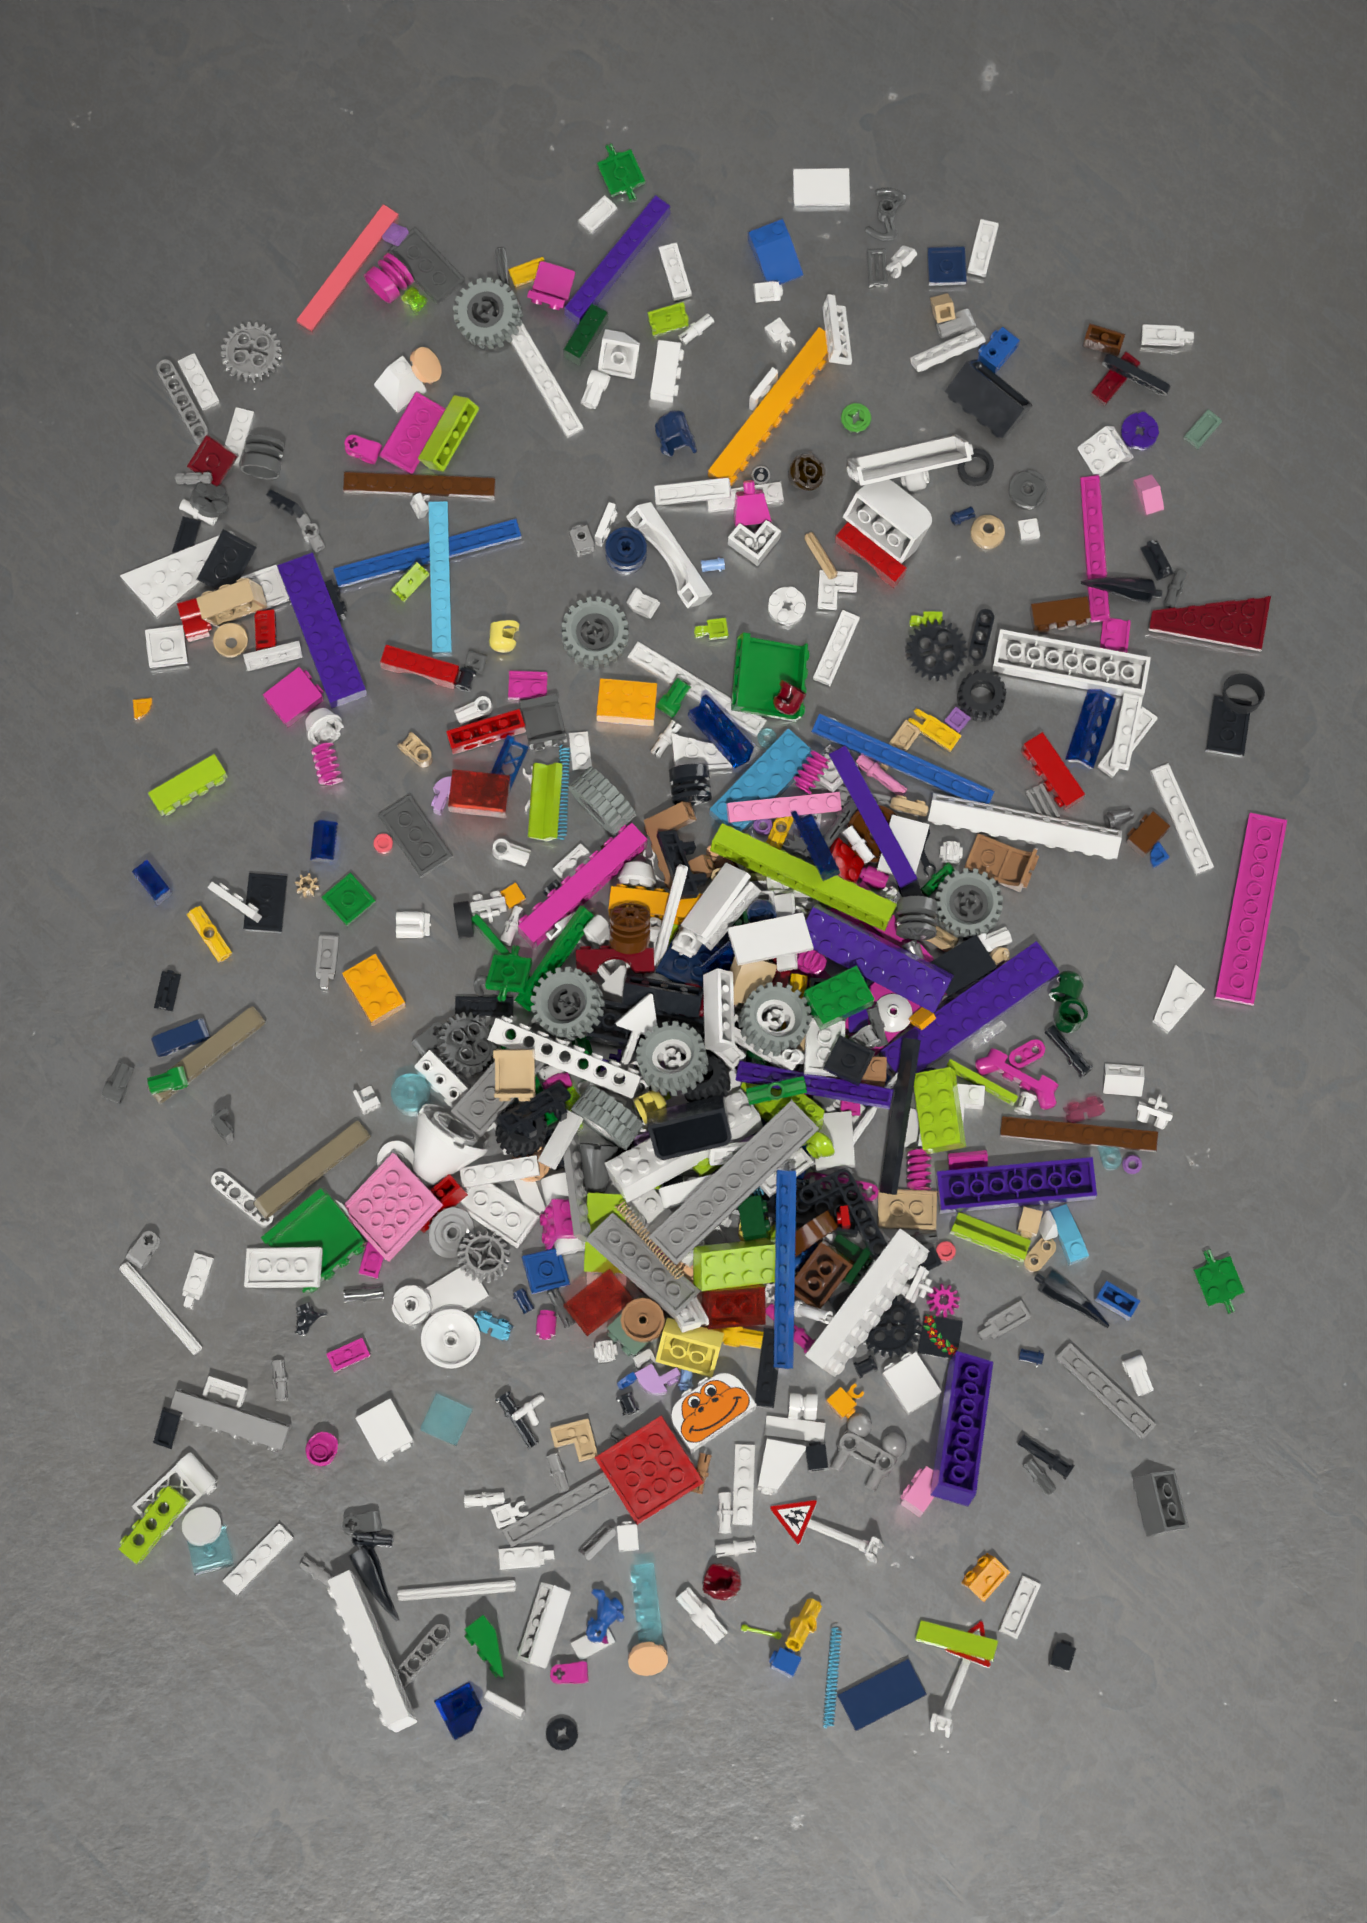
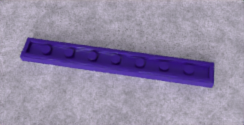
M846 745L830 753V759L899 887L902 888L917 880L912 867Z
M739 1061L736 1081L764 1085L804 1076L807 1093L804 1094L890 1109L894 1089L863 1083L856 1086L846 1080ZM778 1085L772 1086V1088L781 1089Z

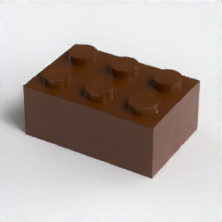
M823 1239L796 1275L794 1295L809 1306L822 1309L855 1262Z

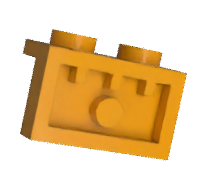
M986 1553L979 1558L976 1566L965 1574L961 1583L968 1587L981 1601L985 1602L1010 1572L994 1556Z

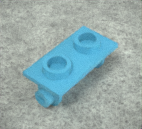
M484 1310L477 1311L474 1315L475 1318L473 1320L476 1322L479 1331L487 1334L489 1328H492L490 1336L502 1341L508 1340L510 1336L508 1332H511L514 1328L508 1320L492 1317L491 1313Z

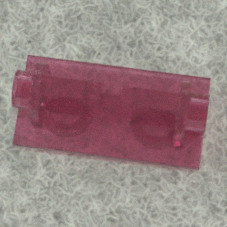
M1092 1096L1086 1098V1101L1081 1103L1071 1102L1067 1104V1107L1062 1108L1066 1114H1069L1066 1115L1067 1123L1085 1120V1112H1087L1088 1118L1102 1115L1105 1112L1102 1104L1104 1101L1100 1097Z

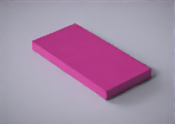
M415 392L379 457L412 475L420 462L418 457L446 409Z

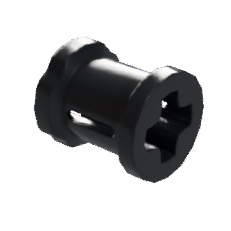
M461 667V674L458 682L455 683V687L470 692L473 677L477 673L469 668Z
M869 1355L867 1359L861 1362L853 1363L860 1379L865 1374L878 1371L872 1355Z
M633 1392L616 1398L622 1407L623 1417L639 1411L632 1398Z

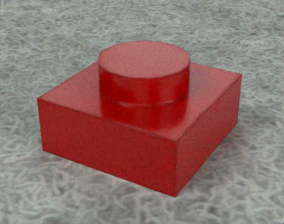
M840 1206L839 1212H836L837 1224H841L842 1229L850 1228L848 1206Z

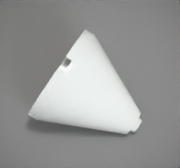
M424 1104L418 1113L413 1173L428 1189L438 1184L447 1175L456 1173L485 1155L490 1145L486 1147L488 1139L484 1134L481 1138L478 1137L457 1118L445 1113L447 1108L435 1104Z

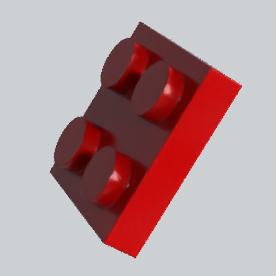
M837 838L831 845L823 868L831 874H836L840 878L856 884L864 861L840 838Z

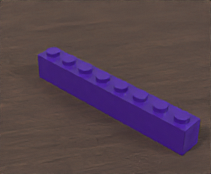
M656 195L564 307L567 318L579 325L590 305L594 304L597 306L670 215V205Z

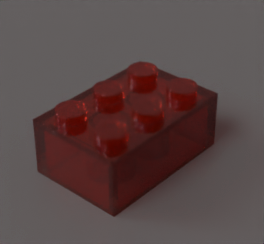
M452 769L448 802L449 812L506 818L511 783L510 775Z
M609 1267L563 1303V1306L586 1336H588L633 1301L634 1297Z
M763 1284L702 1291V1308L709 1319V1325H705L707 1329L766 1325V1287Z

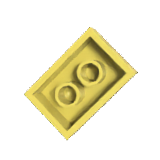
M667 1318L655 1362L713 1377L724 1333L704 1327L681 1332L676 1320Z

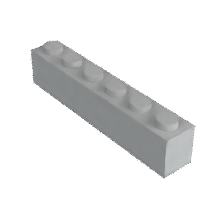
M182 1389L175 1391L170 1409L182 1413L180 1421L187 1419L198 1427L206 1425L211 1427V1431L217 1433L224 1431L230 1433L229 1436L235 1439L243 1437L248 1439V1442L251 1444L259 1445L261 1443L267 1445V1449L276 1452L285 1447L291 1428L290 1424Z

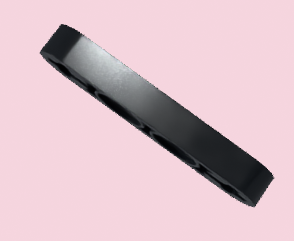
M1106 354L1102 362L1106 368L1159 395L1167 396L1171 386L1167 382L1114 355Z

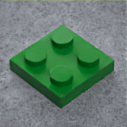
M351 872L321 897L346 927L376 903V900Z

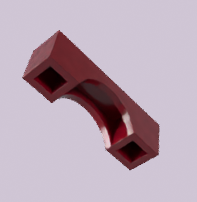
M650 945L644 951L635 954L620 953L611 949V946H599V949L582 946L580 950H576V969L581 970L587 975H596L599 967L609 960L626 962L632 968L634 974L654 973L655 971L654 948H650Z

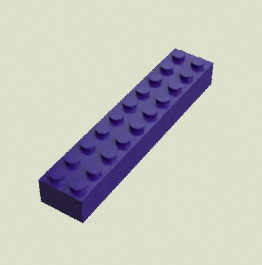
M1036 941L935 1012L936 1019L923 1030L915 1026L880 1051L879 1057H887L886 1066L895 1076L898 1073L903 1038L921 1040L916 1073H921L1055 979L1059 974V970Z

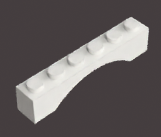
M652 503L637 505L626 516L633 528L640 531L665 558L675 577L677 593L686 607L691 608L701 605L712 595L711 591Z

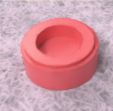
M379 834L375 837L373 843L377 852L386 854L391 851L393 841L389 835Z
M943 1241L938 1244L936 1253L941 1261L947 1262L954 1258L956 1249L951 1242Z

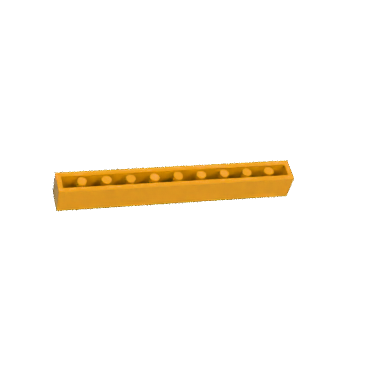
M819 327L710 467L708 477L711 480L729 478L730 486H733L738 479V473L740 471L743 472L749 465L748 460L758 454L760 451L759 446L762 442L766 443L771 436L770 432L774 427L778 428L781 424L782 416L791 411L794 406L792 403L795 399L799 400L805 392L803 390L805 386L812 384L816 377L815 373L825 367L828 350L826 333L822 328Z

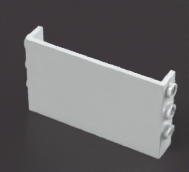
M956 434L847 459L848 476L861 486L971 461L973 448L972 444H969L968 441Z

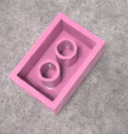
M927 1466L924 1470L921 1468L918 1470L911 1481L914 1483L913 1486L909 1484L900 1497L903 1500L901 1505L919 1518L934 1498L930 1496L934 1471Z

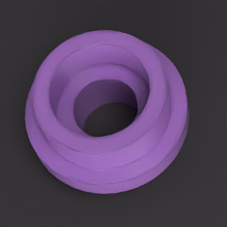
M771 819L755 820L753 827L759 835H767L770 833L773 823ZM766 823L767 827L765 829H761L760 824Z
M1128 1155L1124 1158L1122 1167L1126 1173L1136 1174L1142 1168V1161L1136 1155ZM1134 1162L1135 1168H1130L1128 1163Z

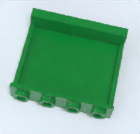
M743 632L737 637L731 710L796 722L805 713L803 702L797 713L786 715L775 708L773 700L781 691L782 687L779 685L781 679L803 692H807L805 680L808 676L806 663L810 655L808 644L805 643L802 646L758 639L750 637L751 633Z
M325 1188L318 1189L261 1237L263 1242L271 1248H323L320 1283L324 1279L326 1281L331 1279L335 1275L334 1271L339 1267L342 1269L350 1263L349 1259L353 1255L358 1256L365 1250L364 1246L368 1244ZM302 1287L303 1293H313L320 1287Z

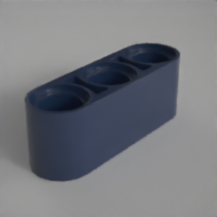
M197 1019L152 1037L151 1041L157 1057H164L206 1041L210 1038V1034L204 1019Z

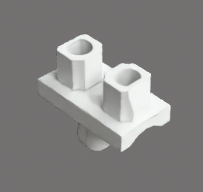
M500 891L491 892V899L483 900V896L480 894L473 895L472 903H470L472 917L478 914L481 919L489 918V923H492V917L499 916L502 912H507L505 898L502 897Z
M1158 1095L1157 1100L1149 1097L1148 1103L1155 1106L1140 1101L1137 1106L1138 1121L1147 1123L1150 1114L1157 1116L1154 1126L1161 1129L1165 1128L1173 1115L1171 1112L1159 1108L1166 1109L1168 1103L1161 1101L1162 1095Z
M922 1266L920 1268L917 1267L916 1273L912 1277L914 1280L911 1286L905 1283L904 1289L901 1292L912 1303H915L918 1295L924 1298L926 1292L932 1294L934 1291L929 1288L932 1280L927 1278L929 1271Z

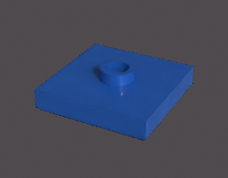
M555 1248L521 1257L532 1295L570 1285L562 1255L557 1256Z

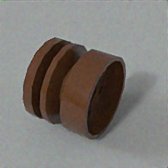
M624 903L615 906L609 915V942L611 947L624 954H635L644 951L650 944L649 910L635 903Z

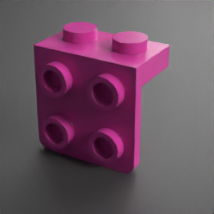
M540 262L533 288L529 290L527 297L532 299V303L542 305V302L549 304V308L555 310L564 308L569 299L575 271L548 262Z
M552 1199L548 1206H546L544 1213L540 1215V1225L543 1226L542 1243L545 1244L546 1250H550L557 1239H577L573 1234L569 1199Z

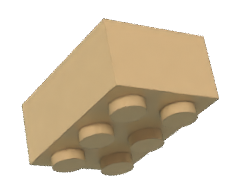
M241 578L232 585H222L219 587V590L202 593V596L196 598L202 619L217 627L267 608L262 586L250 579Z

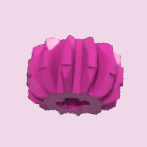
M814 950L797 953L799 970L812 976H820L823 973L827 960L822 954Z
M940 1284V1291L934 1286L932 1288L934 1293H928V1297L932 1299L927 1300V1304H933L929 1311L932 1312L936 1309L935 1316H939L940 1312H943L944 1318L947 1317V1311L953 1315L954 1310L952 1308H959V1305L954 1302L960 1301V1297H953L958 1291L950 1292L951 1285H948L947 1289L944 1290V1285ZM941 1296H943V1299L944 1297L948 1299L947 1305L939 1303Z

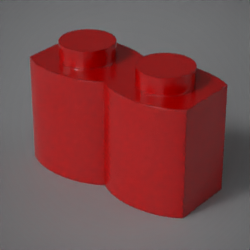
M194 598L177 603L187 641L192 642L209 637V631L212 630V626L202 619L197 599Z

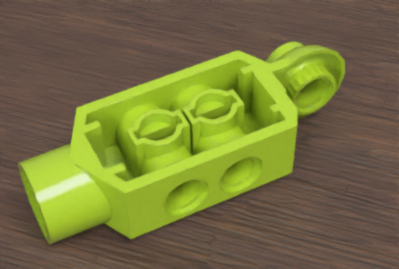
M742 1082L741 1089L746 1092V1088L759 1085ZM771 1088V1092L773 1095L779 1096L782 1093V1089ZM805 1094L754 1104V1108L760 1117L768 1123L792 1100L819 1128L803 1144L807 1145L806 1149L809 1154L816 1159L834 1155L835 1151L832 1141L824 1133H819L823 1126L825 1110Z

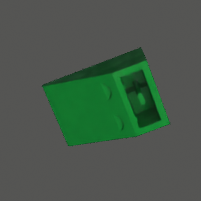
M483 1614L464 1629L467 1633L464 1637L471 1646L476 1645L479 1650L476 1652L483 1662L488 1660L491 1664L489 1670L496 1678L500 1676L503 1680L505 1677L497 1632Z

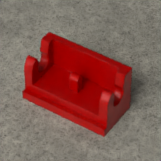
M275 610L256 611V614H254L256 651L276 647Z

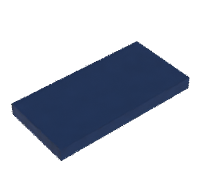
M909 1659L837 1696L856 1732L927 1694Z

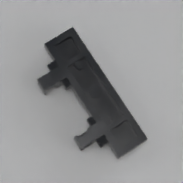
M676 830L658 832L656 837L672 881L679 864L688 867L680 900L697 898L699 894L698 887L705 886L708 879L706 873L693 874L687 862L686 855L693 854L696 850L694 841L683 842L679 839Z
M559 1081L536 1094L535 1097L530 1098V1101H524L498 1116L497 1123L508 1135L517 1130L519 1133L523 1132L530 1140L536 1137L537 1133L536 1128L532 1125L533 1121L547 1112L549 1114L554 1113V1116L560 1122L567 1119L568 1111L564 1108V1103L571 1099V1094Z

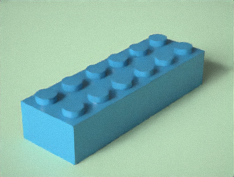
M788 728L709 809V815L718 824L721 825L723 823L745 833L754 824L755 820L728 823L726 804L779 798L795 781L793 777L800 776L797 771H804L802 764H809L806 758H813L810 753L812 749Z

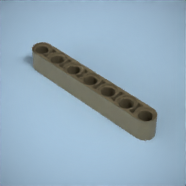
M252 1006L172 1068L183 1066L187 1081L190 1083L260 1029L266 1021L256 1008ZM179 1090L164 1091L154 1094L153 1097L161 1104Z
M356 1121L257 1198L253 1203L265 1219L269 1218L368 1141L371 1135L360 1121Z

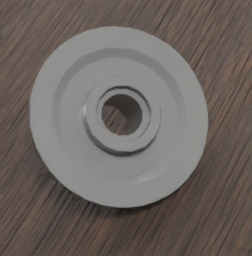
M454 1207L443 1208V1211L437 1212V1216L432 1218L431 1225H428L430 1228L427 1233L429 1236L428 1242L436 1254L445 1258L457 1257V1252L461 1251L459 1245L464 1244L463 1239H469V1234H474V1225L471 1217L464 1210Z

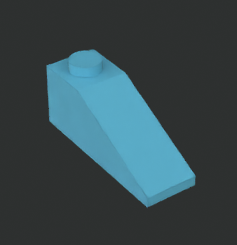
M1067 1204L1049 1210L1056 1222L1058 1239L1068 1266L1086 1260L1089 1254Z

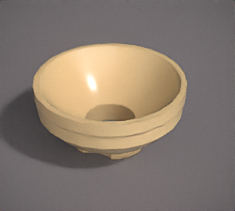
M993 515L978 517L973 522L970 530L973 542L984 549H992L999 546L1005 536V528L1002 521ZM991 524L994 527V531L989 534L985 533L983 526Z
M223 624L214 633V647L224 657H237L247 647V633L238 624ZM228 639H236L237 645L234 648H228L226 646Z

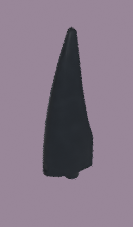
M1102 577L1081 581L1082 585L1107 591L1132 601L1150 603L1153 597H1162V590H1156L1154 581L1148 578Z
M1052 1269L1046 1278L1037 1273L1034 1280L1041 1284L1038 1290L1044 1295L1087 1316L1106 1328L1110 1326L1093 1304L1055 1270Z
M357 1545L359 1550L348 1556L352 1565L374 1598L395 1621H398L399 1618L389 1596L381 1564L374 1548L366 1545Z

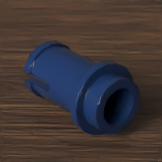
M970 506L959 512L954 511L950 515V519L953 525L959 526L962 522L975 518L976 515L973 514L974 509Z
M522 1288L513 1293V1299L517 1300L523 1314H526L535 1308L526 1294L527 1290L524 1291Z
M1021 1348L1019 1361L1035 1363L1036 1366L1038 1364L1042 1365L1044 1353H1041L1040 1350L1036 1352Z

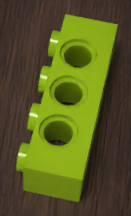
M171 1486L163 1487L159 1491L156 1502L149 1504L144 1511L146 1514L142 1520L138 1519L132 1526L134 1530L129 1536L125 1535L119 1543L121 1546L118 1550L136 1564H141L190 1502ZM163 1503H168L169 1511L166 1514L161 1512ZM154 1518L157 1521V1526L151 1530L148 1523ZM142 1534L145 1540L139 1546L136 1543V1537Z

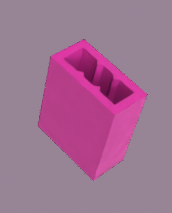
M300 667L263 694L264 700L287 728L324 701L323 690L318 684L314 686L310 681L312 679L310 674L306 670L302 671Z

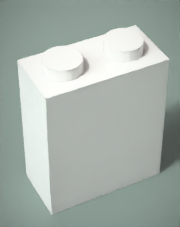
M908 1352L900 1358L901 1362L896 1365L894 1362L884 1368L885 1372L882 1374L907 1415L942 1393L917 1352L913 1354Z
M391 1399L356 1417L379 1461L383 1460L386 1462L394 1457L393 1453L399 1450L404 1452L412 1447L411 1443L414 1441Z

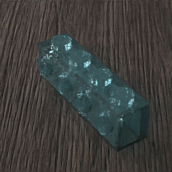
M654 1563L634 1566V1571L630 1572L632 1583H636L637 1591H633L634 1603L639 1605V1611H635L637 1623L641 1622V1631H638L639 1643L654 1642L655 1645H663Z

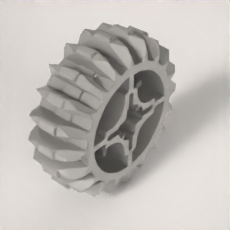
M477 1231L476 1236L471 1233L469 1234V1239H463L464 1244L459 1245L461 1251L457 1252V1256L461 1257L457 1263L463 1264L460 1267L461 1271L467 1270L465 1277L471 1274L472 1281H475L477 1277L479 1278V1283H482L484 1278L487 1283H490L491 1277L496 1281L498 1275L503 1276V1270L508 1268L506 1263L510 1261V1258L507 1257L510 1251L504 1250L507 1246L506 1243L500 1244L502 1237L495 1239V1233L488 1236V1231H485L483 1235L480 1231ZM479 1243L486 1244L483 1248L472 1247ZM491 1247H493L497 1252L498 1259H496V1256L492 1254ZM487 1250L485 1260L480 1264L482 1254ZM468 1254L476 1261V1267L470 1262ZM486 1265L495 1266V1268L491 1270H481V1268Z

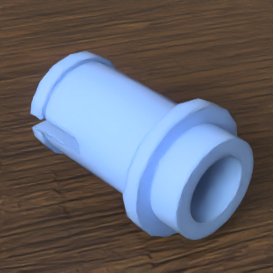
M718 557V559L701 560L702 572L715 570L722 572L725 569L724 558Z
M681 1369L680 1384H678L680 1391L685 1392L690 1388H694V1385H692L693 1372Z

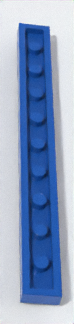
M513 519L449 537V558L521 539L517 520ZM430 542L333 568L337 585L341 588L409 569L416 561L421 566L429 564Z
M818 715L811 732L841 746L846 745L852 751L958 798L989 804L995 792L824 715Z
M777 1170L774 1367L793 1369L796 1171Z

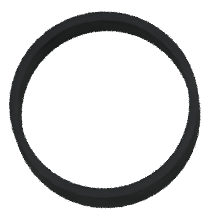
M1234 674L1225 681L1223 686V701L1230 710L1240 714H1248L1255 711L1265 696L1262 683L1257 678L1248 674ZM1233 685H1246L1256 692L1258 703L1251 706L1238 705L1229 699L1226 690Z

